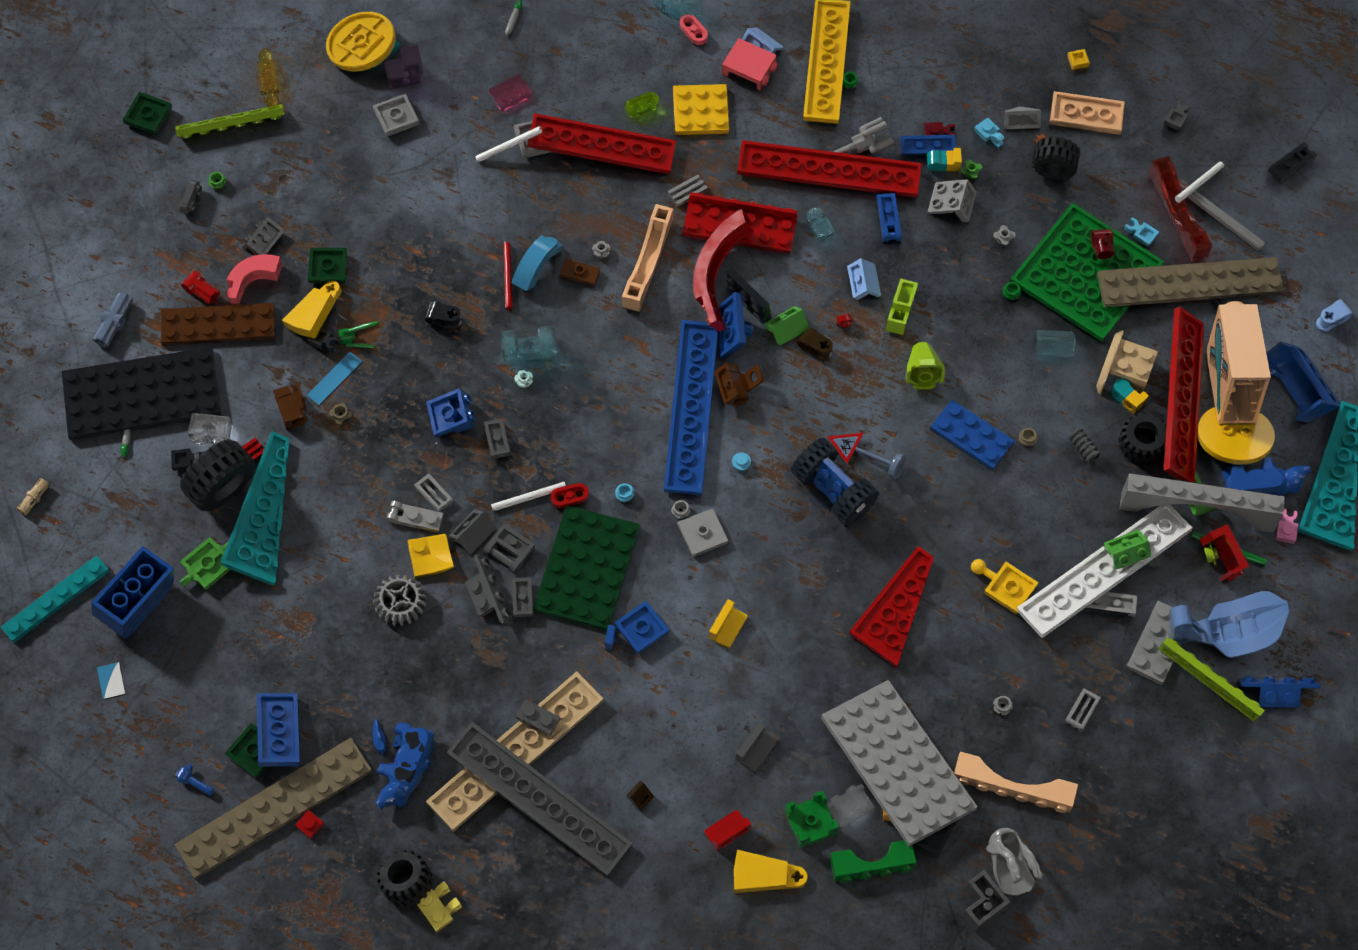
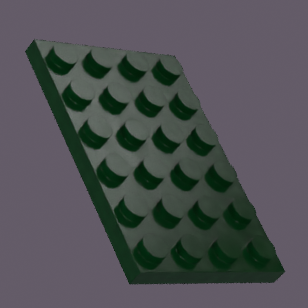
M567 505L540 584L533 611L607 631L608 625L611 624L631 560L640 524Z

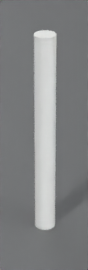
M540 126L487 150L477 155L476 160L481 162L543 133Z
M1218 162L1178 194L1175 197L1176 202L1180 203L1219 172L1224 167V164Z
M561 482L491 504L494 512L551 494L556 488L566 485L565 482Z

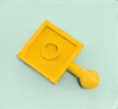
M976 559L971 563L973 573L983 574L992 580L985 589L984 594L1016 615L1018 613L1017 607L1028 600L1039 583L1008 562L1004 563L997 574L988 569L986 563L981 559Z

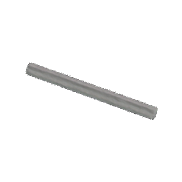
M1180 179L1174 187L1179 192H1182L1190 185ZM1195 190L1187 197L1257 251L1264 247L1265 242L1198 191Z

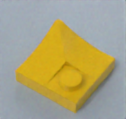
M446 534L407 541L415 579L435 575L454 568Z

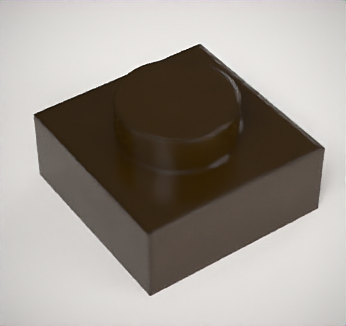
M641 781L626 795L635 808L640 811L654 798L648 787Z

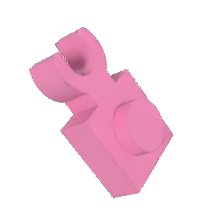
M1284 509L1282 520L1277 525L1275 540L1294 544L1296 542L1298 524L1293 522L1297 517V511H1294L1292 517H1289L1286 514L1287 509Z

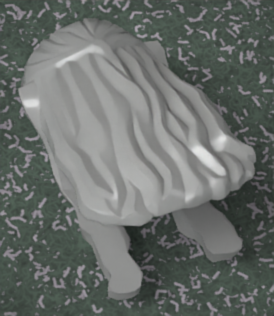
M1001 828L990 836L986 850L991 854L993 874L1000 890L1007 896H1019L1025 892H1030L1034 887L1035 879L1030 874L1029 868L1037 879H1041L1044 875L1034 854L1021 841L1019 834L1013 829Z

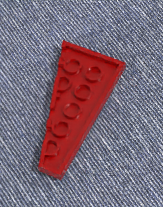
M919 546L849 631V635L895 668L898 666L934 556Z

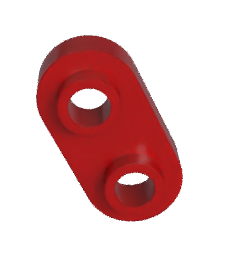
M576 483L556 488L551 493V502L556 508H565L567 505L573 506L584 503L589 497L588 487L585 484ZM577 493L583 494L581 497L576 496ZM563 498L564 500L560 502L557 499Z

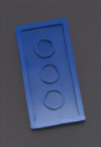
M954 400L949 402L930 427L932 432L992 471L1015 441Z
M257 693L258 767L299 766L297 693Z

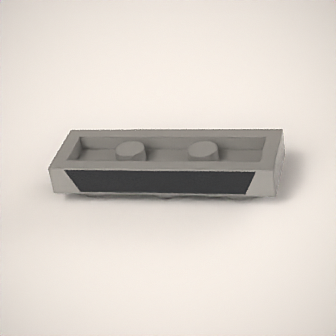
M1106 592L1083 610L1135 617L1137 596Z

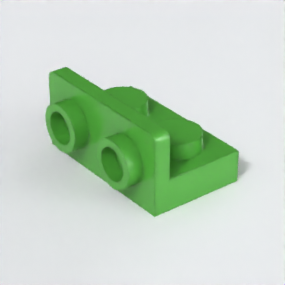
M1139 529L1103 543L1104 549L1113 559L1115 569H1120L1151 557L1149 541Z

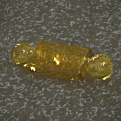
M262 48L258 52L260 61L257 62L261 95H265L264 103L271 107L278 103L276 93H279L276 64L275 59L271 60L272 52L267 48Z

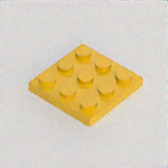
M726 84L673 86L675 135L729 134Z

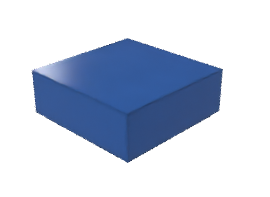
M608 625L605 641V650L607 651L614 650L616 627L613 625Z

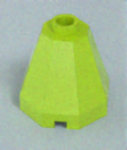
M919 342L913 346L906 369V383L909 385L911 383L915 389H933L936 387L935 384L937 382L939 384L944 382L945 366L933 347L927 342Z

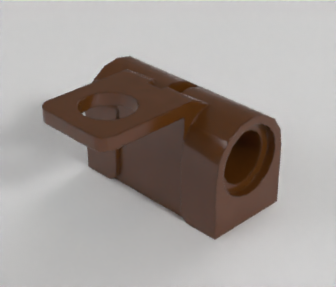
M726 362L714 371L724 404L740 406L749 401L748 392L764 381L759 365H755L745 374H742L737 364ZM754 372L758 374L756 382L752 381V374Z
M296 383V386L289 385L273 390L286 430L304 425L308 418L305 413L306 404L299 383Z

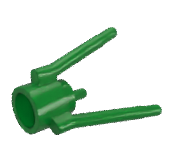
M374 321L353 328L339 329L341 344H346V348L375 349L374 345L353 343V341L356 340L355 331L378 325L379 322Z

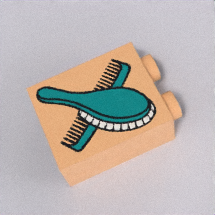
M1232 301L1225 305H1219L1206 349L1218 424L1256 423L1271 378L1257 304H1243L1239 301Z

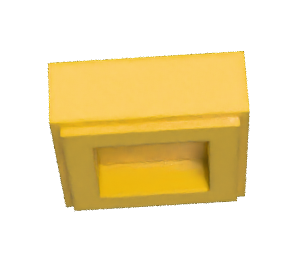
M1085 49L1068 52L1067 57L1072 70L1090 66Z

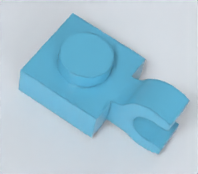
M986 118L974 127V131L985 142L991 140L998 148L1004 144L1002 140L1005 137L999 133L1000 128L989 118Z

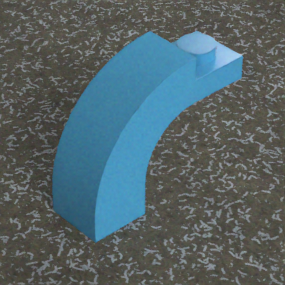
M541 235L523 256L511 283L525 291L535 287L543 267L552 256L561 252L563 245L555 238Z

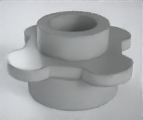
M1002 225L998 232H994L993 237L999 244L1008 245L1011 239L1015 238V232Z

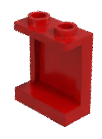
M1228 524L1210 532L1199 540L1202 547L1212 542L1216 547L1228 573L1219 578L1220 581L1227 579L1230 582L1244 574V569L1249 567Z

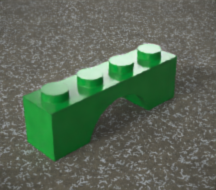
M904 840L891 842L886 856L875 862L859 859L851 849L832 852L829 858L834 882L840 881V883H848L855 878L866 880L878 874L882 877L889 876L892 872L896 871L907 873L912 871L916 865L913 846L908 847Z

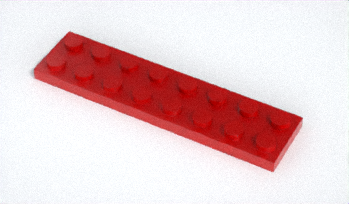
M534 113L531 130L540 126L543 133L528 139L527 147L670 174L676 140Z

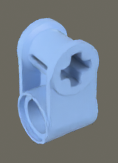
M1339 299L1321 312L1320 317L1316 321V326L1320 331L1328 332L1350 319L1353 312L1342 299Z

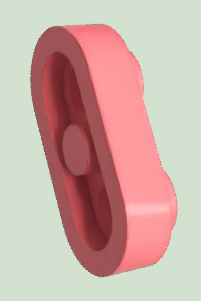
M687 14L681 17L680 29L690 41L696 45L705 44L708 40V32L693 15Z

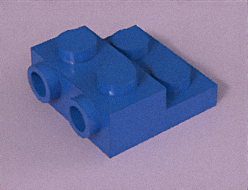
M460 388L426 402L434 436L439 437L452 431L459 433L474 427L473 421L476 420V417L469 407V404L472 403L471 397Z

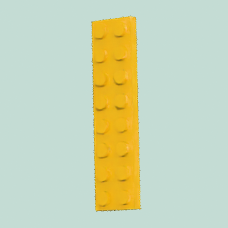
M815 0L803 121L839 124L850 1Z

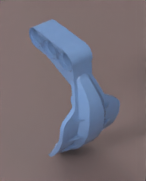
M1260 591L1233 601L1219 603L1215 605L1208 618L1200 621L1194 619L1189 612L1188 606L1180 605L1173 607L1170 610L1169 628L1172 639L1179 644L1198 641L1214 646L1227 658H1236L1267 649L1274 645L1281 637L1290 608L1287 601L1272 592Z

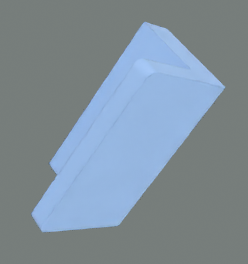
M757 27L748 28L742 40L774 54L776 51L783 49L782 45Z
M860 258L847 266L854 299L859 300L868 294L875 297L881 296L874 263Z

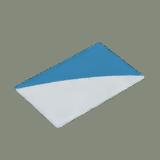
M119 662L97 667L103 699L125 694Z

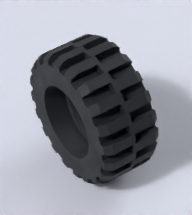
M226 439L224 442L220 441L216 445L209 447L207 451L201 453L188 466L187 471L180 480L181 491L201 511H212L216 507L219 508L225 502L230 501L233 496H236L246 486V483L250 481L251 475L255 472L254 459L237 441Z

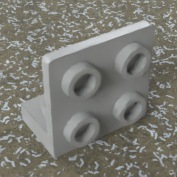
M968 179L936 182L928 212L929 214L955 212L962 222H969L977 191Z

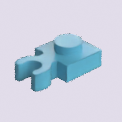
M1131 218L1129 222L1133 226L1126 224L1124 228L1126 232L1134 233L1133 239L1147 248L1159 235V231L1145 222L1140 225L1135 218Z

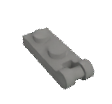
M391 501V511L387 514V521L439 533L444 517L442 512ZM398 511L403 512V516H398Z

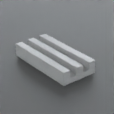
M696 175L670 189L668 196L678 208L689 202V195L687 194L692 190L701 187L692 193L703 194L708 191V187L704 185V181L700 179V176Z
M429 473L414 484L415 489L437 512H442L443 508L446 509L449 504L454 502L453 498ZM427 480L442 494L446 501H443L426 483ZM421 485H423L428 490V492L440 503V505H438L429 496V494L421 487Z
M1083 688L1064 723H1069L1073 728L1076 727L1082 732L1101 697ZM1086 694L1088 697L1075 720L1071 719ZM1091 699H1095L1082 724L1078 723Z

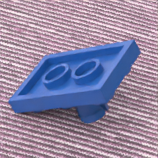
M734 292L718 306L725 326L724 330L718 332L719 358L727 359L746 344V337L751 336L753 332V324L745 322L743 318L741 293Z

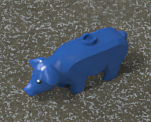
M1271 457L1262 459L1261 469H1253L1248 472L1245 471L1243 465L1232 464V466L1222 470V478L1226 483L1224 488L1284 496L1290 492H1299L1305 476L1311 473L1312 470L1308 465L1291 467L1285 471L1277 468V464L1273 463Z

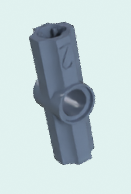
M117 293L110 308L104 310L101 316V324L93 337V341L99 346L108 347L117 330H121L124 326L125 315L133 302V299L126 293Z

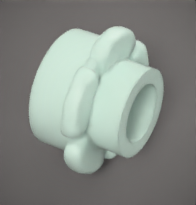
M521 370L515 375V382L519 387L527 388L533 382V375L529 371Z

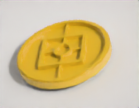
M376 12L355 13L342 19L332 28L327 37L326 51L331 62L342 70L352 72L367 70L380 64L389 56L395 45L396 33L392 23L384 15Z
M1214 407L1201 417L1198 424L1197 437L1203 449L1214 458L1230 464L1244 465L1258 462L1270 453L1275 440V432L1270 421L1260 412L1256 423L1218 424L1216 408Z

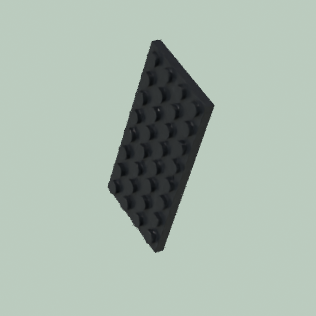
M212 347L62 371L69 440L222 415Z

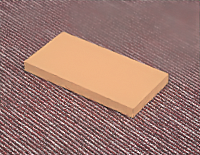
M1054 91L1049 124L1121 135L1125 102Z

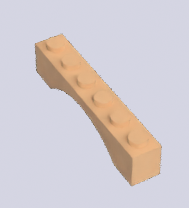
M655 205L640 256L622 295V307L640 312L673 222V208Z
M961 751L954 774L964 786L969 784L976 786L981 791L990 790L999 796H1012L1020 802H1033L1038 807H1051L1060 813L1071 812L1078 787L1076 783L1061 779L1039 785L1015 783L993 772L979 756Z

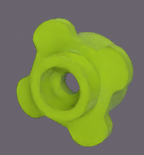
M1209 543L1210 547L1204 548L1208 563L1214 562V565H1216L1215 559H1219L1216 547L1212 548L1211 543Z

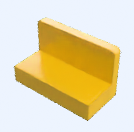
M727 599L709 631V639L727 648L732 646L747 619V614L735 609V602Z

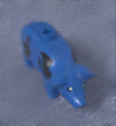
M397 723L394 732L400 735H396L393 747L400 749L396 754L395 762L390 764L381 763L377 770V774H382L389 779V784L382 789L376 801L380 810L390 805H397L401 808L406 804L408 796L419 785L424 771H428L430 768V757L434 749V732L428 731L425 728H413L406 723Z

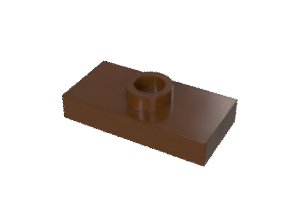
M565 258L559 277L595 287L600 268Z

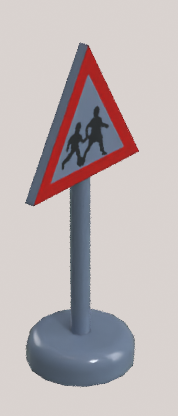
M864 433L827 436L846 464L849 463L853 453L857 452L889 465V476L894 480L903 471L906 462L904 454H897L892 461H889L858 448L857 446Z

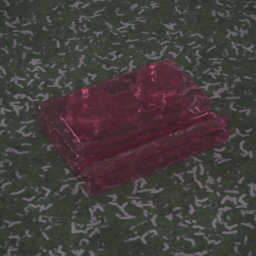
M520 74L488 89L489 95L492 96L493 101L501 112L532 97V91L524 80L521 79Z

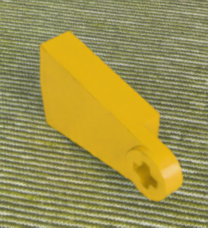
M330 281L320 290L313 288L282 320L286 328L299 335L315 339L335 301L341 295V287L336 281Z
M737 850L734 865V893L802 888L807 882V872L802 867L790 865L787 861ZM795 873H799L800 877H803V879H799V882H795V879L791 878V876H795Z

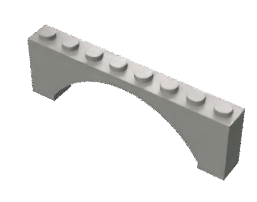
M1130 473L1121 492L1120 510L1138 513L1146 508L1170 504H1194L1214 507L1245 519L1254 527V530L1271 533L1274 532L1284 512V496Z

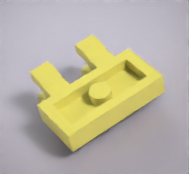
M445 881L439 884L434 891L431 889L430 892H427L428 896L425 899H420L421 902L417 904L436 932H439L454 921L451 915L462 908L456 897L446 907L439 900L451 892Z

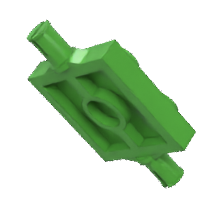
M209 537L183 558L180 563L187 570L188 575L179 581L181 585L185 588L194 580L207 590L227 574L231 569L219 565L227 543L221 546Z

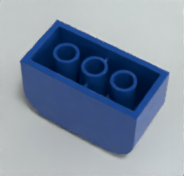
M142 546L91 602L92 615L123 638L129 637L168 594L174 582V568Z

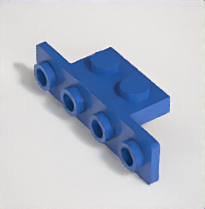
M1244 676L1243 679H1238L1237 681L1241 687H1259V704L1261 707L1300 708L1301 688H1320L1321 685L1314 678L1308 677L1300 681L1295 680L1293 677H1283V680H1275V677H1263V680H1256L1255 677Z

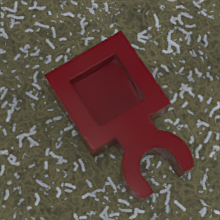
M943 122L924 124L925 135H955L956 138V133L949 132L955 130V124H949L946 127H943Z

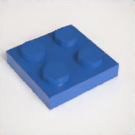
M647 601L614 622L615 627L637 654H640L670 632Z

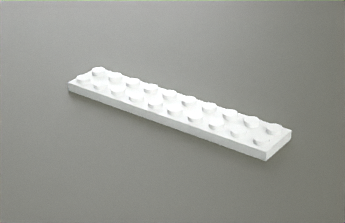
M1161 505L1117 536L1120 537L1139 529L1149 541L1151 557L1120 569H1115L1113 559L1103 546L1018 606V613L1041 638H1044L1192 531V526L1171 505Z

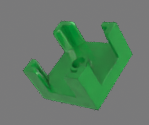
M824 791L815 793L813 799L795 805V801L785 804L784 812L799 848L838 833L839 826L835 818L832 820L826 806L827 798Z

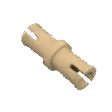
M39 478L34 487L27 491L26 497L16 509L21 514L27 516L32 507L39 503L40 497L50 486L49 483Z

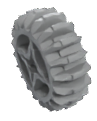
M397 574L396 579L389 576V582L383 580V586H377L378 592H374V598L376 599L373 600V604L376 606L375 611L379 613V618H385L386 623L392 620V625L395 626L397 622H400V626L403 627L405 621L411 624L412 618L417 620V614H423L422 608L426 607L424 601L427 600V597L424 595L425 589L420 588L421 583L419 581L415 583V578L412 577L408 580V576L405 574L402 579ZM410 591L416 596L414 603L408 598ZM386 597L392 602L390 609L384 605Z

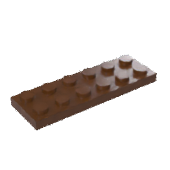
M274 303L161 309L162 346L275 339Z

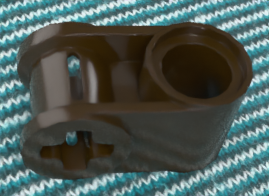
M808 327L797 341V345L802 350L812 354L819 360L827 361L833 355L832 341L811 327Z

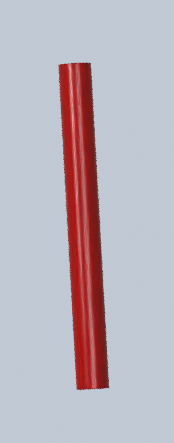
M504 242L505 309L512 310L511 243Z

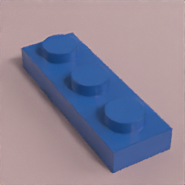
M955 135L900 137L901 155H927L932 150L953 151V148H956Z

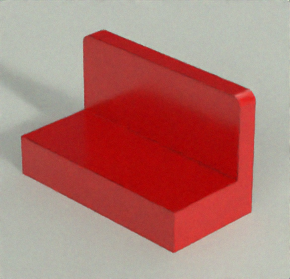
M735 810L705 829L704 833L714 848L719 851L750 831L751 822L747 817L744 819L740 812Z

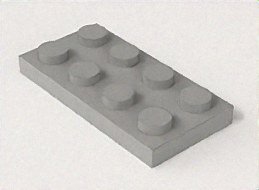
M1157 601L1126 669L1162 685L1173 660L1158 650V647L1167 637L1172 639L1169 617L1170 610L1173 607Z

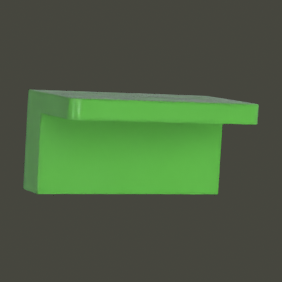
M796 306L764 323L766 330L773 333L777 344L780 346L804 333L810 327L803 309Z

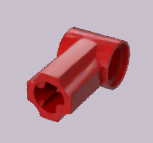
M192 271L181 283L182 288L188 294H195L209 305L214 304L220 295L219 290L207 283L204 277L197 271Z

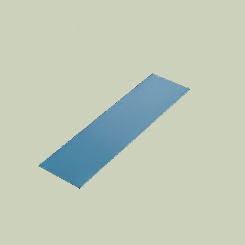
M349 352L306 396L320 405L362 361Z

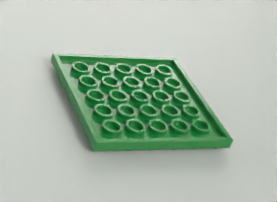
M1072 203L1011 277L1010 282H1016L1021 290L1103 342L1131 305L1103 307L1097 277L1098 271L1162 266L1164 261ZM1111 229L1113 233L1114 256L1104 260L1097 259L1095 249L1092 248L1091 232L1092 230Z

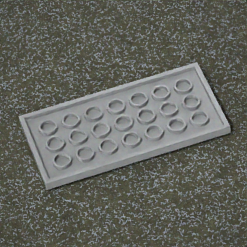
M889 680L821 715L822 721L908 847L977 809L975 802Z

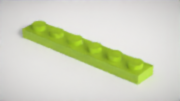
M282 104L184 124L176 126L177 137L189 138L195 133L200 135L208 134L210 130L214 129L223 131L228 129V126L233 125L235 127H242L247 122L260 123L266 118L275 120L284 115Z
M1167 637L1158 647V650L1255 722L1265 711L1258 702L1250 700L1244 695L1242 690L1234 688L1228 683L1226 678L1218 676L1212 671L1210 666L1197 660L1193 653L1181 648L1177 641Z

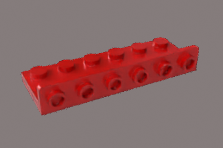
M690 193L682 236L708 240L720 224L732 214L742 209L750 218L754 232L744 237L736 245L785 254L791 253L798 211L791 208H779L773 205H761L756 202H744L738 199Z

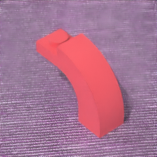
M269 254L255 255L238 263L227 278L229 286L227 298H229L230 304H240L246 286L252 281L258 279L278 281L282 269L280 256Z

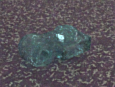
M816 206L808 209L806 216L808 221L811 222L810 227L817 241L834 235L835 231L828 217H824L822 209Z

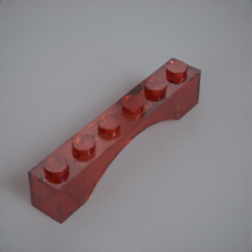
M1166 156L1153 160L1148 173L1191 262L1209 257L1213 246L1206 231L1197 224L1185 200L1180 203L1175 200V197L1181 193L1176 169L1170 157Z

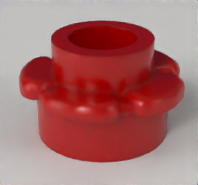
M850 313L836 317V325L841 326V328H847L852 325L851 322L854 321V318H851Z

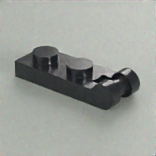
M1303 142L1271 165L1268 172L1281 183L1304 165L1312 162L1317 157V154L1314 151H1310L1308 149L1309 146Z

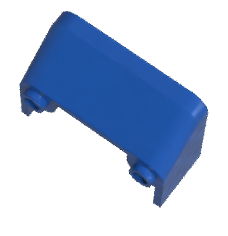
M1280 341L1266 352L1270 375H1275L1281 379L1298 404V412L1296 413L1298 421L1309 423L1340 406L1338 400L1307 354L1299 346Z

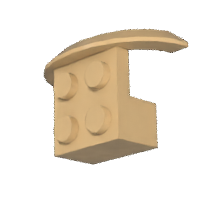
M1123 330L1116 333L1096 385L1098 394L1101 395L1109 373L1128 379L1130 386L1134 390L1143 392L1158 351L1121 339L1124 333Z

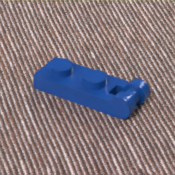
M895 193L878 194L876 200L882 241L889 242V240L894 239L895 241H901L902 235ZM888 229H894V232L888 233Z

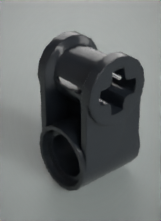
M435 301L430 302L425 321L428 324L450 329L461 327L463 320L458 307Z

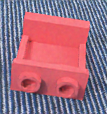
M738 38L722 64V75L728 77L730 73H734L756 83L757 90H761L763 85H767L770 73H774L777 68V55Z

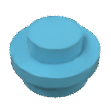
M737 453L732 458V465L738 471H745L751 465V458L746 453Z
M620 484L615 490V496L621 502H629L634 497V489L629 484Z

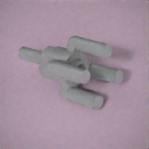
M880 117L862 125L859 128L860 133L851 137L853 143L833 152L848 153L856 149L859 154L869 149L871 153H875L894 144V141L888 133L875 138V133L888 128L886 122Z

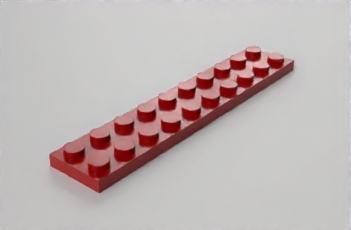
M742 140L737 175L883 194L895 193V195L917 198L922 163Z
M1182 307L1174 309L1164 471L1179 481L1195 483L1204 323Z

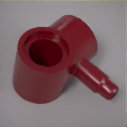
M1092 230L1091 244L1092 248L1095 249L1096 258L1104 260L1114 256L1112 230Z

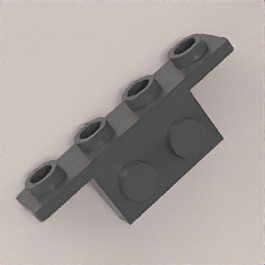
M475 555L474 559L480 573L466 581L465 584L478 616L484 617L495 610L501 624L513 625L512 613L506 606L505 596L499 589L498 579L492 572L490 560L485 556Z

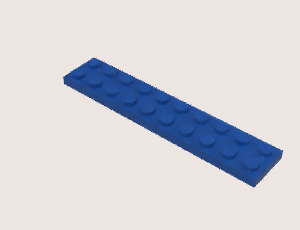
M681 321L664 492L702 496L718 331L714 327L711 328L707 322Z

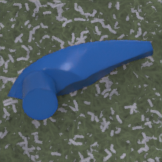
M376 719L373 726V741L377 751L385 755L386 740L380 729L379 720Z

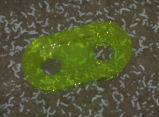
M646 92L627 100L625 103L626 114L630 117H638L657 109L659 106V96L654 92Z

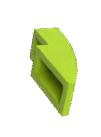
M900 278L885 331L900 335L904 334L918 283Z

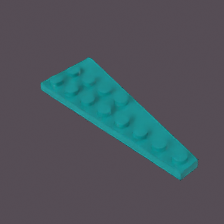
M1345 401L1340 403L1297 532L1349 551H1353L1355 546L1354 534L1356 528L1355 505L1358 476V406Z
M273 431L270 433L219 564L271 586H274L276 582L286 464L290 439Z

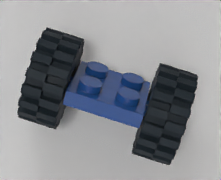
M824 437L819 438L813 444L808 445V448L804 449L801 455H798L790 471L803 485L807 486L814 483L834 503L831 513L847 527L857 522L860 517H863L870 510V507L878 499L879 491L866 478L853 483L834 464V460L837 459L839 454L838 451Z

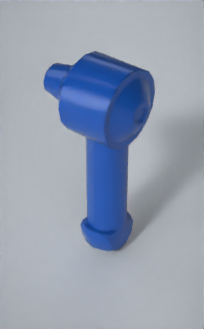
M188 764L186 767H180L175 774L178 782L189 783L208 796L214 793L212 787L193 777V766L191 764Z

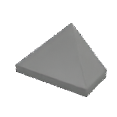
M1019 106L1005 111L1004 129L1041 128L1040 109Z

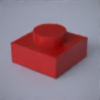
M309 810L295 824V827L309 839H312L324 826V822Z

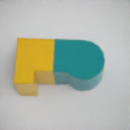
M953 148V151L932 150L927 153V166L929 170L960 171L962 164L961 148Z
M1122 378L1114 382L1111 391L1112 396L1132 414L1140 410L1146 404L1149 397L1144 391L1139 394L1130 386L1128 380Z

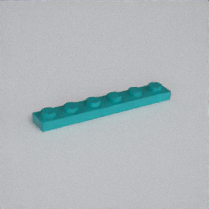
M96 555L3 624L1 629L14 644L109 573V569Z

